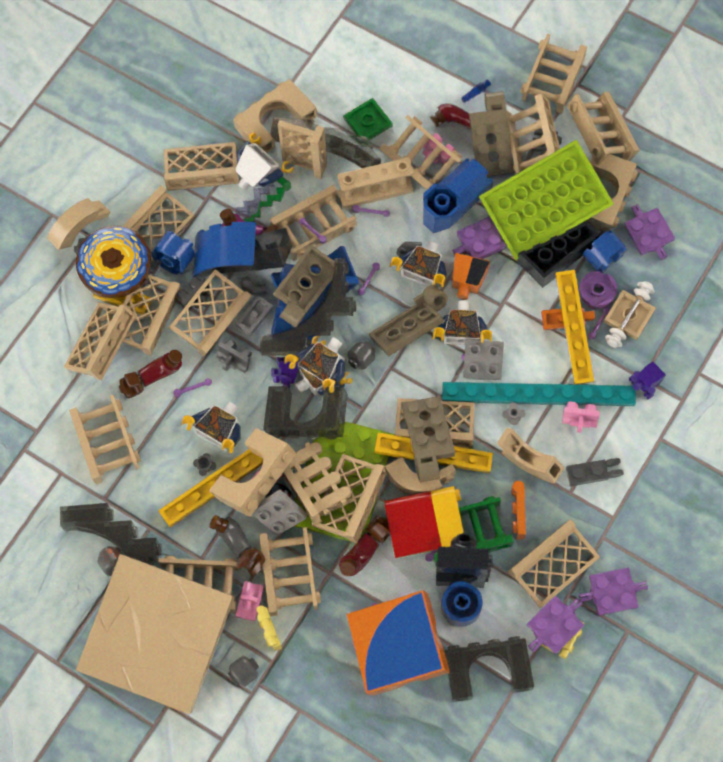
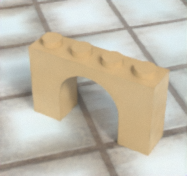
M290 79L281 82L276 89L266 93L262 99L252 103L248 109L238 113L233 119L235 129L246 141H250L249 135L253 132L256 133L254 140L261 136L262 142L258 146L266 153L275 148L274 137L261 124V120L266 113L275 109L286 110L302 126H305L317 117L316 106Z
M608 154L599 165L596 164L593 157L590 161L598 177L609 181L616 190V196L611 199L614 205L586 220L592 227L605 232H609L613 227H617L620 219L617 215L619 212H623L626 204L623 200L625 196L629 197L632 189L629 185L631 181L635 182L638 174L635 171L636 163Z
M255 428L244 444L253 454L263 458L260 472L253 479L244 483H236L220 475L209 490L219 501L248 517H251L258 508L259 504L296 455V452L288 443Z

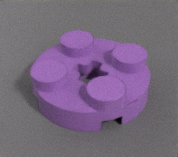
M592 271L586 274L580 283V298L591 309L607 307L616 297L617 284L609 274L601 273V271ZM595 286L602 288L601 293L594 291Z

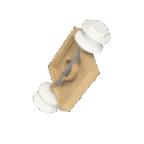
M647 281L638 282L637 286L639 289L633 290L635 296L624 290L620 293L604 319V323L613 327L609 330L611 335L605 336L607 344L611 347H622L621 340H626V335L638 340L656 307L644 302L651 299L649 294H654L655 292L651 283Z

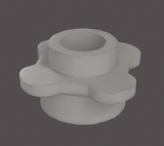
M511 403L509 408L503 411L502 416L512 425H517L520 419L525 417L526 413L518 408L516 403Z

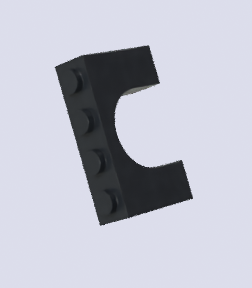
M438 547L436 586L449 587L455 582L463 581L470 583L476 588H484L485 582L489 580L492 568V555H488L489 549Z

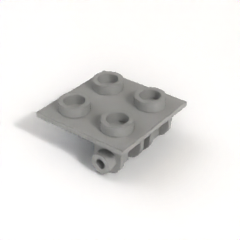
M466 339L463 377L501 380L504 342L484 341V343H481V340Z

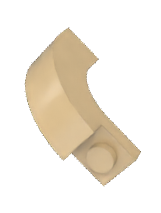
M89 198L84 199L70 207L58 218L52 226L47 239L58 250L71 247L78 233L86 225L93 221L107 218L110 211L100 200L92 202Z
M506 428L497 442L503 449L502 454L508 460L541 480L555 484L565 468L556 457L543 454L527 445L512 428Z
M402 457L385 466L390 481L399 490L409 495L443 488L442 483L448 484L451 482L456 473L454 466L450 464L439 471L440 479L419 482L418 475L409 469Z

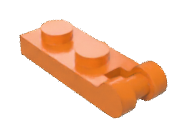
M515 481L511 490L512 495L515 497V502H512V514H516V521L512 523V531L516 533V539H525V486L522 481Z

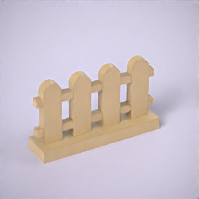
M307 442L304 444L305 448L296 452L295 457L282 474L315 526L321 522L320 515L322 513L326 516L331 508L340 503L342 505L347 504L346 500L350 498L351 492L348 487H337V484L341 482V476L338 472L328 473L327 470L332 466L330 458H318V455L322 452L321 444L317 442L309 444ZM313 458L314 463L303 469L300 467L301 464ZM323 474L324 477L311 484L309 481L317 475ZM305 483L307 487L303 488L301 484ZM330 488L333 489L334 492L322 499L319 495ZM314 498L316 502L312 503L311 499Z

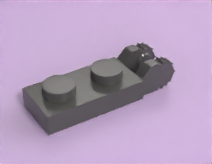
M612 458L606 461L604 459L566 466L570 487L606 481L609 478L624 475L622 469L607 471V467L616 466L621 463V460L619 458Z

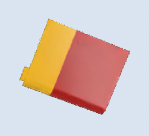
M455 486L390 499L384 502L395 558L438 550V547H450L452 538L464 533L458 507V501L462 500L459 489H455Z

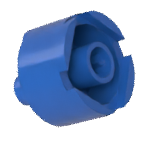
M610 230L592 243V249L589 250L587 248L583 256L597 271L604 273L613 261L616 263L624 256L623 254L627 249L623 242Z
M168 231L153 249L151 255L155 262L157 259L161 262L160 266L164 270L178 275L179 272L183 274L195 257V252L192 248L193 243L190 240L182 239L174 232Z
M460 581L451 584L442 596L441 611L444 618L451 625L459 627L471 625L479 618L483 605L482 595L470 583ZM459 601H462V603L465 604V607L461 608V606L458 605Z

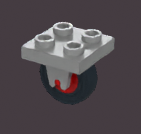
M276 483L252 515L278 536L306 519L307 512L295 503L294 496L286 486Z

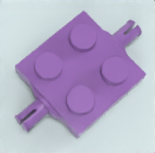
M638 204L632 206L631 209L636 217L625 222L624 227L640 255L643 256L649 252L656 251L660 260L666 259L668 256L663 247L675 241V237L658 207L643 213Z
M488 216L457 231V236L462 246L452 251L454 255L455 253H466L471 257L485 259L506 249L507 245L492 219Z
M629 568L589 575L590 592L579 594V598H581V602L592 600L596 606L597 614L600 616L638 608L636 591L647 590L648 585H646V581L634 583Z
M555 595L526 624L536 637L528 645L532 652H535L543 644L554 654H557L584 626L575 614V611L582 605L581 601L578 602V598H575L568 606Z

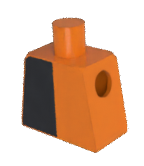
M455 253L452 287L458 289L457 297L459 299L467 300L469 292L474 294L479 292L489 271L490 261Z

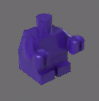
M277 357L276 362L279 368H271L273 382H281L283 389L289 390L290 384L295 382L298 363L296 362L294 369H290L289 364L291 362L284 364L285 357Z
M652 361L641 372L635 371L629 377V381H632L634 390L638 391L641 389L645 392L644 397L647 396L646 399L649 400L654 396L655 387L660 385L666 374Z

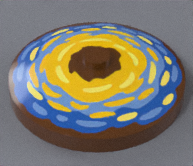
M107 226L94 231L82 242L76 255V270L84 286L92 293L105 298H120L135 292L146 281L151 270L152 259L147 243L136 231L123 226Z

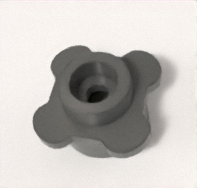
M208 453L193 461L194 467L198 468L201 476H205L208 471L215 470L216 463L212 462L211 456Z

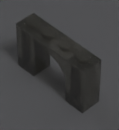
M269 386L263 430L265 433L278 439L280 437L298 439L299 437H307L309 439L326 437L333 440L337 439V437H343L348 394L344 387H335L333 393H330L329 387H326L320 413L313 420L300 423L290 418L292 393L287 386Z
M520 636L509 637L508 641L500 642V639L489 640L488 644L480 645V642H473L467 644L468 647L460 648L459 645L447 647L448 650H444L450 673H447L452 703L472 700L473 694L469 669L475 660L483 656H494L503 661L509 672L512 693L532 691L534 689L525 638L520 639Z

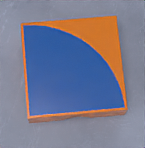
M424 590L346 614L366 694L374 696L398 689L410 682L424 681L450 673L443 645L437 634L436 619L430 597Z

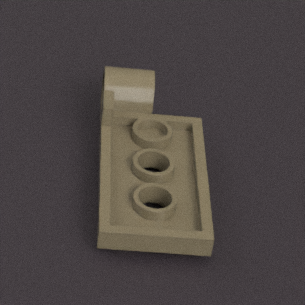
M504 92L485 93L486 111L469 114L474 159L488 171L486 176L514 173ZM489 133L494 134L496 137V141L493 144H489L486 141V136ZM490 152L497 153L498 159L496 162L489 161L488 154Z
M310 245L273 294L287 304L280 317L296 328L340 270L341 265ZM317 267L320 273L315 274L310 268ZM306 280L309 282L310 286L303 287L300 281Z
M430 285L426 287L422 294L413 299L415 302L414 306L369 333L370 339L388 357L444 322L438 311L446 306L448 297L437 286Z
M440 396L402 402V410L414 453V462L419 482L440 479L437 460L455 457V450ZM428 415L430 418L428 420H422L420 416ZM432 431L434 435L426 436L424 432Z

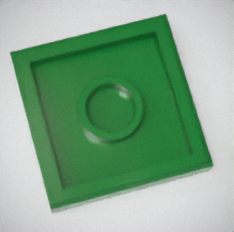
M373 98L343 115V119L362 144L393 127L391 120Z

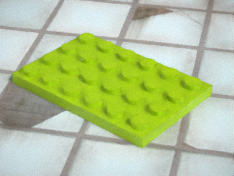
M577 139L479 196L515 261L518 260L519 252L527 251L536 244L549 241L550 238L556 235H562L567 230L578 226L614 205Z
M320 415L312 443L317 442L321 444L322 452L318 455L319 459L323 457L330 458L332 466L327 470L330 474L335 472L342 454L385 467L389 456L374 453L377 433L395 434ZM313 458L306 462L305 467L314 463ZM345 461L342 469L345 473L355 467L353 463ZM365 468L360 470L359 473L362 479L370 476L372 469ZM357 472L346 477L349 485L360 480ZM321 473L309 481L312 484L324 476ZM344 478L337 484L338 488L347 486ZM305 483L301 484L303 488L307 487ZM362 484L351 488L354 496L362 494L364 490ZM325 492L319 495L321 499L324 497ZM295 497V503L304 510L298 498ZM314 498L311 499L312 503L316 502ZM377 498L366 521V524L363 528V531L360 535V538L364 533H367L365 529L371 522ZM355 502L344 506L347 514L355 511ZM342 508L331 512L334 520L344 516ZM308 514L306 519L293 526L301 529L307 527L308 531L349 541L345 537L312 526V521ZM329 514L323 515L320 518L321 524H327L332 521ZM347 520L336 524L338 530L346 532L349 525Z

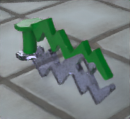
M284 177L278 179L276 182L281 184L282 188L276 187L277 195H267V201H261V195L270 194L269 186L275 187L274 183L263 188H253L254 200L243 201L244 207H236V214L240 216L241 212H247L249 218L243 220L255 222V218H261L262 207H273V201H282L285 191L291 189V182ZM255 207V212H250V208Z

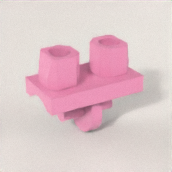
M437 133L432 135L440 143L443 142V139ZM431 139L423 147L425 149L423 154L426 156L424 161L437 147V144ZM450 144L445 146L451 152L455 150ZM443 150L433 163L437 164L440 161L444 165L451 156Z
M568 402L567 407L564 408L562 423L577 426V432L580 433L582 427L597 428L600 411H597L596 405L588 404L585 406V409H579L576 402Z
M244 582L236 612L237 618L256 622L258 615L256 608L260 606L264 585Z

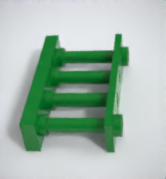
M494 496L484 498L482 502L459 507L460 516L469 514L477 540V548L489 549V553L512 547L514 542L511 534L506 535L503 533L496 507L500 506L501 499ZM488 509L496 535L494 536L495 539L487 540L484 538L477 516L478 511ZM438 551L437 554H434L435 566L438 559Z

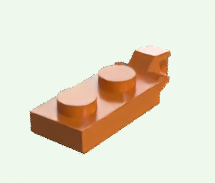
M582 308L584 325H586V321H593L595 319L594 311L584 312V308ZM561 309L541 311L543 330L564 328Z

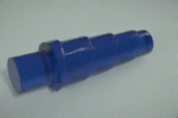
M486 79L484 82L478 83L461 97L463 103L486 91V88L491 85L490 81Z

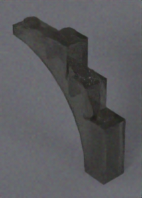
M273 118L270 135L276 142H280L278 132L279 120L315 131L318 125L314 120ZM324 127L327 152L343 157L361 168L381 164V158L373 151V143L366 136H348L340 128Z
M335 258L334 273L330 287L323 301L310 316L299 323L296 328L292 327L276 334L260 335L261 356L294 355L311 345V339H308V336H331V331L334 330V321L331 320V316H353V312H356V300H353L351 296H346V293L349 291V283L346 281L349 265L348 262H345V258Z
M108 503L60 507V526L64 531H81L95 534L113 543L128 557L152 566L155 565L151 562H159V555H162V544L158 542L157 538L135 539L138 538V527L134 525L132 520L114 521V510L110 508Z

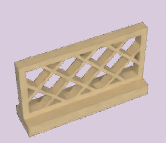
M279 120L278 132L283 162L289 161L290 164L313 170L314 177L321 179L327 166L324 127L317 126L315 131Z
M236 142L164 149V181L167 191L239 183V176L236 172ZM225 149H232L228 156L222 153ZM207 151L214 152L210 158L204 155ZM189 153L197 154L193 159L187 157ZM176 154L179 156L174 161L168 158V155ZM217 156L224 158L219 164L214 161ZM200 157L206 160L201 166L196 163ZM182 159L188 162L183 168L178 165ZM230 162L234 167L224 168L223 166ZM209 164L215 166L214 169H205ZM192 165L197 168L196 171H187ZM174 167L179 170L177 173H169Z
M160 185L123 227L130 228L138 233L140 227L149 226V235L141 236L143 239H150V247L148 248L152 252L155 248L152 247V238L163 237L165 234L164 225H175L174 233L178 235L195 217V214L167 193V189ZM166 199L173 203V209H162V204ZM176 212H184L188 217L183 221H177ZM161 213V222L150 223L152 214ZM163 213H174V221L164 222ZM151 226H162V234L151 235Z
M215 269L169 328L195 347L205 357L252 295L247 291L241 290ZM214 276L222 281V287L212 288L211 280ZM233 289L238 293L235 299L227 300L226 290ZM223 290L224 300L214 301L213 291ZM202 292H210L211 301L201 302L200 294ZM225 303L226 311L216 314L214 304ZM212 304L213 314L202 315L201 305ZM192 306H198L200 316L189 317L188 309ZM213 317L214 326L212 328H204L203 318ZM200 319L202 329L191 330L190 320ZM187 320L188 330L181 331L175 327L179 321ZM202 332L203 340L200 344L192 339V333Z
M149 274L147 279L151 285L139 288L127 295L123 303L130 310L133 309V312L136 314L133 322L137 321L140 329L131 333L128 330V334H126L122 343L140 349L145 354L151 356L178 299L177 293L181 290V286L177 282L173 281L171 283ZM159 285L167 286L168 288L165 293L157 294L155 287ZM153 288L156 296L145 300L142 292ZM140 293L143 301L133 305L131 301L132 296ZM158 300V309L150 311L147 303ZM145 304L148 313L137 316L135 308ZM150 316L151 324L142 328L139 320ZM142 333L144 336L142 344L134 342L132 336Z
M98 303L64 368L93 376L95 379L102 381L136 314L125 305L120 304L118 307ZM105 309L106 313L99 317L102 310ZM107 319L108 323L101 326V322ZM97 325V330L91 333L92 328ZM99 335V339L92 342V339ZM88 342V346L82 349L83 345ZM90 351V356L84 359L83 355ZM79 358L80 362L73 365L74 361Z
M398 398L395 436L410 438L407 429H400V424L405 421L401 405L402 402L419 399ZM441 401L442 407H448L451 410L445 417L447 425L450 427L449 432L453 446L472 449L474 403ZM462 408L470 409V413L466 417H463L458 411ZM454 414L460 419L455 425L448 420ZM421 415L422 420L429 419L428 415ZM464 423L469 428V433L460 432L457 428ZM425 431L424 434L426 436H432L434 435V432Z
M342 454L335 472L339 474L342 472L340 475L341 479H345L347 484L345 487L350 489L352 498L346 500L347 504L355 502L356 509L347 514L344 509L345 505L340 503L329 510L331 522L327 524L318 523L314 527L357 543L387 475V471L383 465H374ZM345 461L353 463L355 467L345 473L342 469ZM365 468L372 469L370 476L362 479L359 471ZM357 472L360 480L349 485L346 477ZM362 484L364 488L362 494L354 496L351 488ZM333 489L327 490L324 497L331 494ZM342 508L344 516L334 520L331 512ZM347 520L349 525L346 532L338 530L336 524Z
M571 519L507 571L512 578L514 577L539 608L543 607L600 558L598 553L577 530L576 524ZM572 533L578 538V546L567 545L568 536ZM555 547L564 548L563 559L553 558V549ZM567 548L578 549L577 560L566 559ZM581 550H588L593 558L588 562L580 561ZM540 560H549L548 572L538 571V562ZM552 561L563 562L562 573L552 572ZM566 562L577 563L574 574H566ZM526 572L534 573L533 584H526L521 576ZM537 573L548 574L547 586L537 585ZM551 575L562 576V583L559 587L551 586ZM536 588L547 589V597L543 601H540L536 596Z

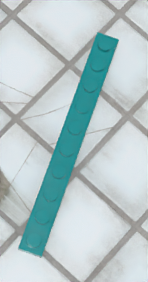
M443 382L442 401L490 404L567 405L568 402H576L578 405L592 404L596 406L636 405V394L633 386L473 382Z

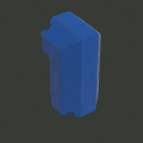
M466 158L439 184H433L423 193V225L433 233L451 228L480 200V195L493 188V179L487 178L488 171L476 160L472 159L469 162V159Z

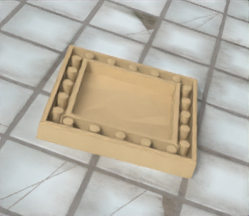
M120 554L76 671L184 713L191 714L235 596Z

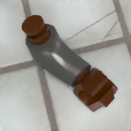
M215 515L210 522V528L218 532L219 536L222 537L231 551L237 556V568H246L252 577L257 575L265 562L264 555L258 549L252 548L237 521L230 517L224 519Z

